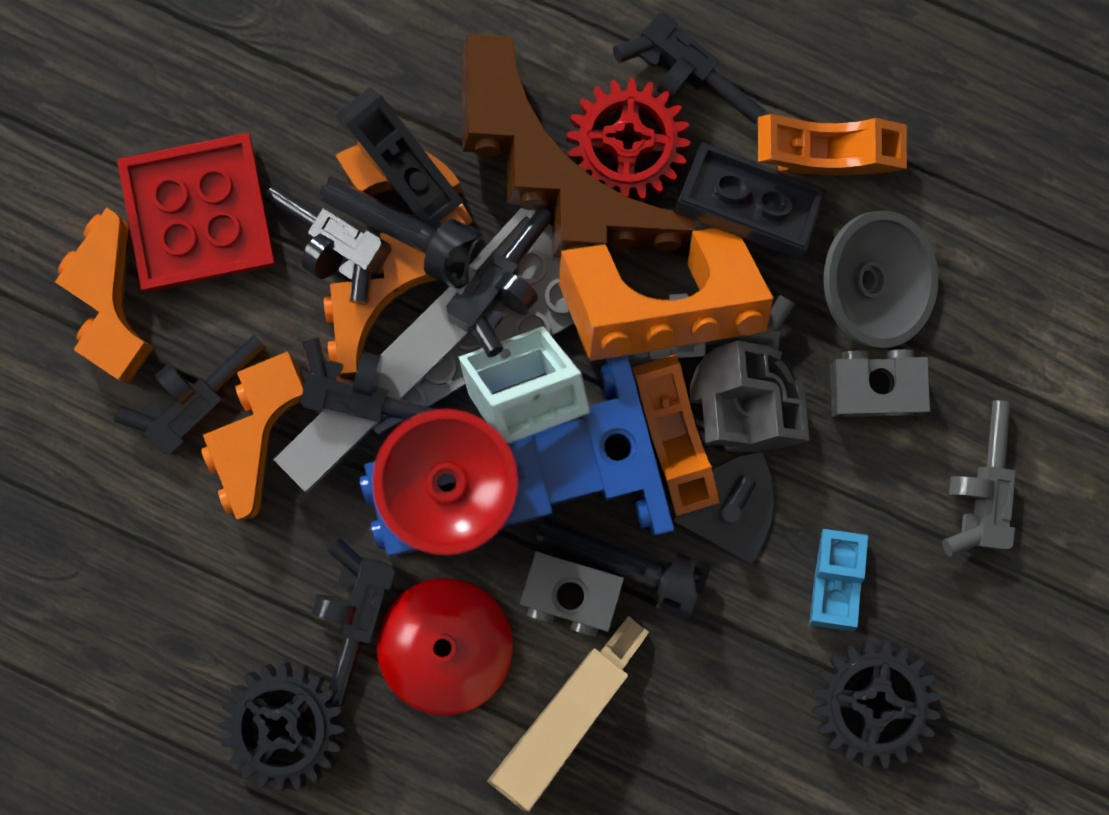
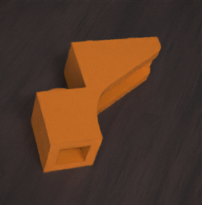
M106 207L102 215H95L87 224L84 230L86 238L77 251H71L64 257L59 265L58 273L60 275L55 283L99 311L95 319L91 317L82 325L76 336L79 342L73 350L116 379L130 384L154 347L140 338L126 319L123 297L130 227L125 220Z
M289 352L237 372L242 383L235 386L239 400L245 411L252 409L254 414L203 435L207 447L201 449L204 461L212 474L218 472L223 485V489L218 490L221 504L228 516L234 514L236 520L239 521L249 520L260 512L271 431L281 415L301 401L305 381L295 356Z

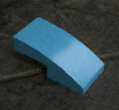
M829 529L822 530L813 586L810 626L851 632L857 629L861 583L865 579L868 535Z

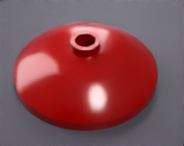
M458 410L428 411L402 423L384 442L377 456L373 471L374 499L385 524L398 538L408 545L434 554L462 553L487 542L507 521L517 496L518 475L511 450L503 437L484 420ZM447 474L453 475L456 479V487L451 492H443L439 488L440 478Z
M453 578L424 581L402 593L385 613L377 637L379 666L391 690L409 706L434 715H456L470 711L486 702L495 694L505 680L513 655L511 627L498 602L480 587L470 582ZM446 639L450 642L452 650L448 656H439L435 652L434 646L437 640Z

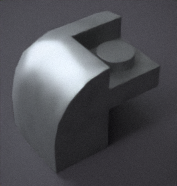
M737 340L717 347L704 356L696 367L690 384L689 403L703 405L706 443L725 446V451L758 452L775 450L810 441L802 380L794 381L787 366L781 361V351L769 346Z

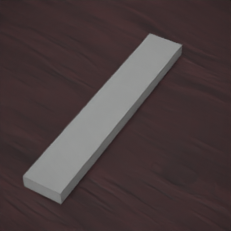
M469 267L468 276L470 282L476 273ZM450 286L380 355L383 356V361L376 387L389 390L388 397L403 400L469 335V333L449 322L446 305L456 292L462 294L466 286L461 289H455ZM326 408L273 460L308 493L379 422Z

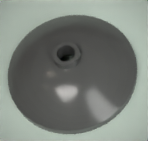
M892 211L864 213L849 221L836 235L825 262L824 291L830 313L839 328L859 344L875 348H889L903 344L914 337L930 317L938 291L937 262L933 248L924 232L906 216Z

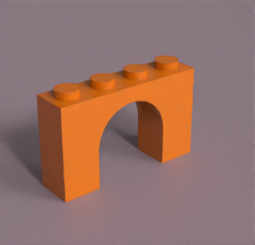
M717 228L692 231L687 265L700 291L684 299L667 301L648 298L630 289L621 279L606 244L561 251L559 287L589 360L619 357L767 332L773 297L743 239Z

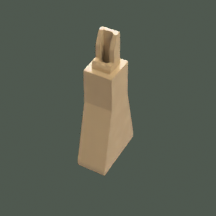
M628 616L600 652L594 648L588 653L486 782L521 810L529 811L594 720L627 678L628 674L623 671V668L649 632Z

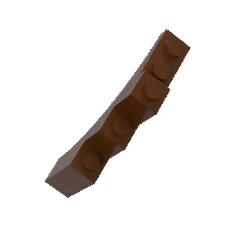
M468 33L462 51V152H475L477 156L484 158L507 154V204L520 205L526 210H537L547 206L552 207L553 257H561V251L607 243L618 249L632 248L636 245H653L655 249L660 251H673L685 246L692 236V231H695L694 219L678 214L674 210L657 208L628 198L595 180L569 159L547 134L524 92L516 67L513 37Z

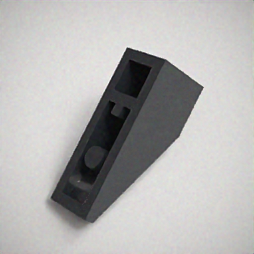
M369 87L334 115L365 156L420 221L433 227L464 202L380 93Z

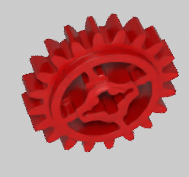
M630 78L627 90L622 91L614 79L611 80L609 95H606L599 87H595L594 99L596 103L593 104L586 99L580 100L579 106L585 116L571 114L570 123L579 131L566 133V141L578 145V147L568 151V158L572 161L581 160L582 162L578 166L595 180L613 190L619 191L620 194L629 197V192L634 191L638 200L645 202L646 188H651L655 194L660 196L663 192L660 179L674 184L677 180V175L671 167H685L687 160L677 152L689 150L690 141L678 136L688 131L689 124L688 122L681 121L674 122L680 115L682 108L680 105L672 106L668 109L665 107L669 97L667 91L654 98L652 97L653 83L649 82L642 92H638L634 78ZM622 110L621 117L615 124L605 126L604 130H594L605 116L614 111ZM638 111L650 116L658 124L662 134H654L653 129L644 126L639 119ZM624 134H632L634 141L632 149L623 148L622 140ZM593 148L602 149V153L612 156L617 163L618 173L604 166L595 155ZM652 152L662 153L659 160L652 167L634 174L635 165L641 158L651 156Z

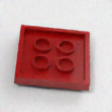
M249 133L117 159L141 290L150 292L277 266L253 140Z

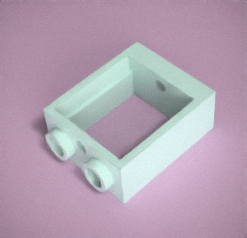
M544 326L501 341L504 349H509L506 356H500L499 354L489 358L482 348L458 357L470 398L486 422L503 437L507 444L590 413L581 373ZM545 373L547 374V375H545V376H543V377H540V378H537V379H535V380L526 382V383H524V384H521V385H518V386H516V387L510 388V389H508V390L499 392V393H497V394H494V395L491 394V393H493V392L502 390V389H504V388H507V387H510V386H512V385L518 384V383H520V382L529 380V379L534 378V377H537V376H539V375H542V374H545Z

